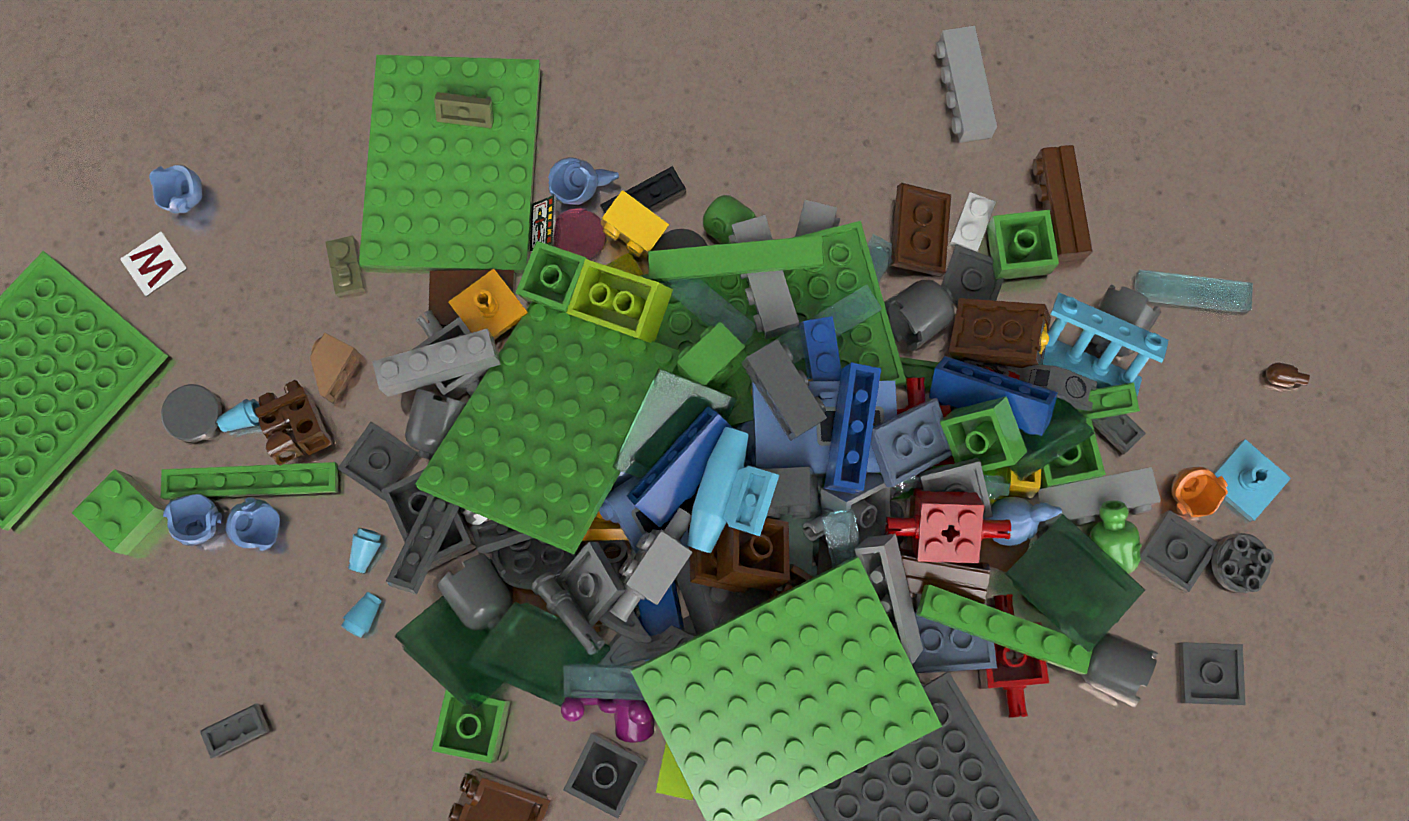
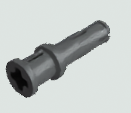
M552 572L539 576L532 584L531 589L546 602L549 612L560 617L584 646L588 654L592 655L597 652L589 639L600 650L605 643L604 639L597 634L573 605L569 592L563 590L558 585Z

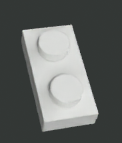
M970 192L949 245L955 247L957 244L977 252L996 201Z

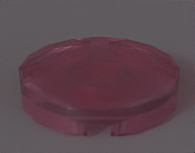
M575 208L561 213L556 218L554 247L586 257L589 260L596 258L603 250L606 234L603 232L601 219L595 213L593 214L587 211V209Z

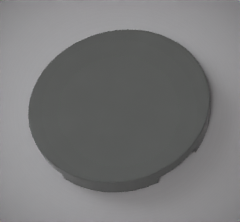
M532 538L492 551V559L496 571L506 583L517 588L531 589L534 581L544 573L552 572L557 579L581 552L582 544L580 543L575 554H571Z

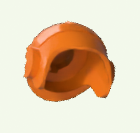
M1184 468L1178 472L1172 484L1171 493L1178 502L1175 507L1181 515L1186 513L1191 517L1211 515L1218 509L1228 494L1226 489L1228 484L1222 476L1217 478L1208 468Z

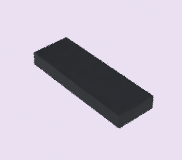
M671 166L625 192L652 211L684 194L686 188L674 167ZM617 196L600 204V207L604 214L615 201Z

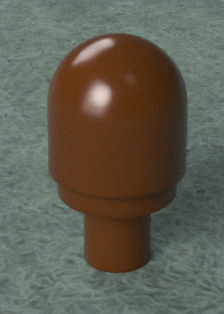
M1277 362L1271 364L1266 370L1267 380L1278 386L1293 387L1295 383L1307 386L1310 379L1309 374L1298 372V368L1290 364Z

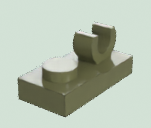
M436 93L434 103L437 122L492 128L493 110L491 97L487 96L484 99L477 98L476 95L467 97L457 94Z
M354 236L325 241L334 291L337 297L365 291Z

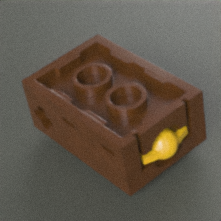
M959 298L949 353L953 359L962 362L964 360L1017 368L1043 365L1046 345L1049 342L1048 332L1051 320L1046 304Z

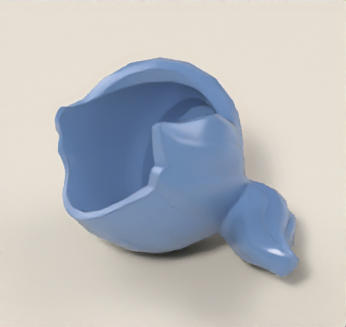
M569 157L561 159L550 169L548 177L549 193L551 196L555 195L557 200L565 204L579 205L593 196L597 186H605L611 181L618 179L619 173L605 169L594 170L590 163L578 158Z
M1007 497L996 500L991 506L993 517L985 518L984 520L1009 519L1011 522V531H1008V533H1011L1010 539H992L999 544L1011 546L1018 545L1026 541L1027 538H1033L1037 533L1039 522L1049 520L1061 514L1062 509L1061 507L1051 506L1048 503L1032 505L1020 497Z

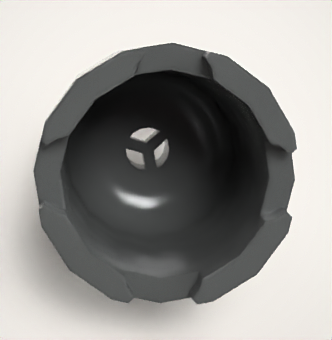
M920 280L884 301L894 339L897 342L903 339L908 344V350H916L943 330L952 321L954 316L953 296L949 289L933 280Z
M1110 285L1097 309L1150 331L1161 314L1160 308L1154 306L1152 309L1146 304L1148 298L1132 289L1122 286L1120 291L1115 290L1116 287L1114 285ZM1096 334L1091 339V342L1096 345L1095 350L1101 355L1111 342ZM1122 346L1116 356H1129L1135 351Z
M417 389L405 430V438L411 447L419 450L417 456L431 460L467 403L448 397L446 403L441 402V396Z
M485 554L476 555L462 562L465 568L455 575L449 571L439 581L437 586L466 628L482 630L489 627L490 630H494L506 621L504 616L512 606V595L505 581L496 571L494 563L489 556L487 557Z
M1102 633L1095 637L1091 643L1094 646L1087 674H1082V677L1091 687L1133 708L1141 699L1136 696L1140 685L1147 687L1157 663V660L1154 658L1158 652L1118 635Z

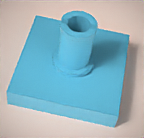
M1246 439L1242 440L1214 471L1217 478L1222 476L1228 484V487H1226L1228 494L1224 500L1250 522L1256 520L1291 479Z

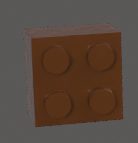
M766 518L760 536L729 527L726 523L717 540V582L774 591L790 581L789 522Z

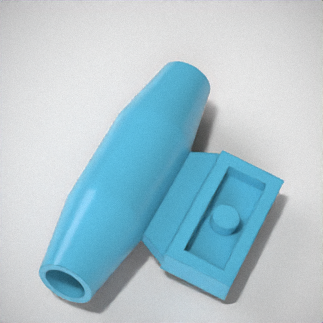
M729 427L724 428L707 461L692 508L687 546L711 553L726 523L729 527L757 536L761 535L779 475L751 466L744 468L749 434Z

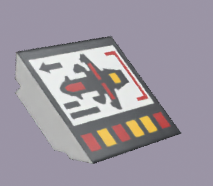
M555 195L532 204L530 252L533 251L536 241L554 246L556 226Z

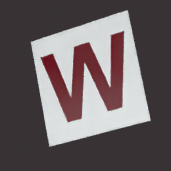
M159 232L120 259L145 296L187 269L162 232Z

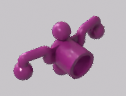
M622 671L614 677L613 687L616 691L614 696L606 697L600 693L570 694L565 697L561 705V715L569 722L580 720L584 715L585 706L598 705L602 712L614 713L616 737L624 742H641L649 739L654 734L653 715L633 675L628 671Z

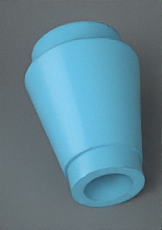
M255 399L243 400L218 417L217 423L219 428L223 432L257 426L259 424V417L256 415L255 409L260 407L259 402Z
M358 528L357 533L353 534L350 563L348 566L350 570L360 573L366 572L382 543L379 541L380 533L365 528Z
M366 592L343 617L344 622L341 627L362 638L364 633L369 632L382 600Z

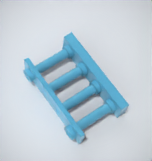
M1062 293L1057 294L1050 314L1055 316L1056 319L1048 332L1049 342L1046 345L1043 364L1064 368L1097 381L1096 388L1098 389L1134 383L1136 395L1138 396L1142 377L1138 376L1149 358L1161 363L1163 362L1169 340L1080 302L1073 297ZM1067 322L1084 329L1073 347L1057 340ZM1095 334L1111 341L1100 359L1084 352ZM1122 346L1138 352V355L1127 370L1111 364Z

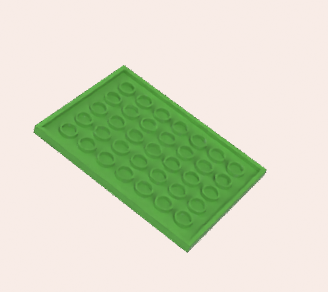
M376 55L359 266L361 268L440 271L495 269L514 270L515 273H524L529 261L540 60ZM436 93L457 94L467 97L476 95L477 98L484 99L487 96L491 97L493 110L492 128L437 122L434 103Z
M861 221L797 236L822 235L824 267L783 270L799 323L833 316L841 370L851 362L881 368L880 381H895V387L906 385L903 367ZM649 274L641 275L640 277L649 279ZM740 274L657 281L673 289L655 342L683 351L690 345L694 347L701 340V334L709 326L713 325L715 327L721 322L746 347L747 357L778 339L781 345L785 344L793 356L792 363L797 371L801 370L807 377L800 329L766 340L763 331L757 332L753 318L754 315H757L755 304L749 305L745 289L749 288L747 278L741 279ZM744 367L738 370L706 401L681 378L679 370L667 389L668 397L675 407L718 401L720 416L732 427L753 421V400L751 395L753 381Z
M42 251L0 295V528L7 531L168 357L165 352L45 251Z
M531 302L527 309L528 313L520 319L498 354L501 365L488 369L415 485L423 492L566 552L575 554L647 427L649 418L661 402L679 369L676 362L679 360L678 356L682 351L654 341L649 343Z
M858 556L631 669V673L706 821H757L942 727Z

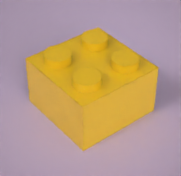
M623 190L601 220L603 232L614 241L620 238L626 243L627 246L625 248L638 258L640 255H643L645 258L647 257L648 251L653 249L669 226L667 222Z

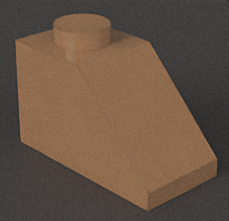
M324 333L322 338L317 339L313 344L310 360L319 394L327 401L333 403L361 354L354 347Z

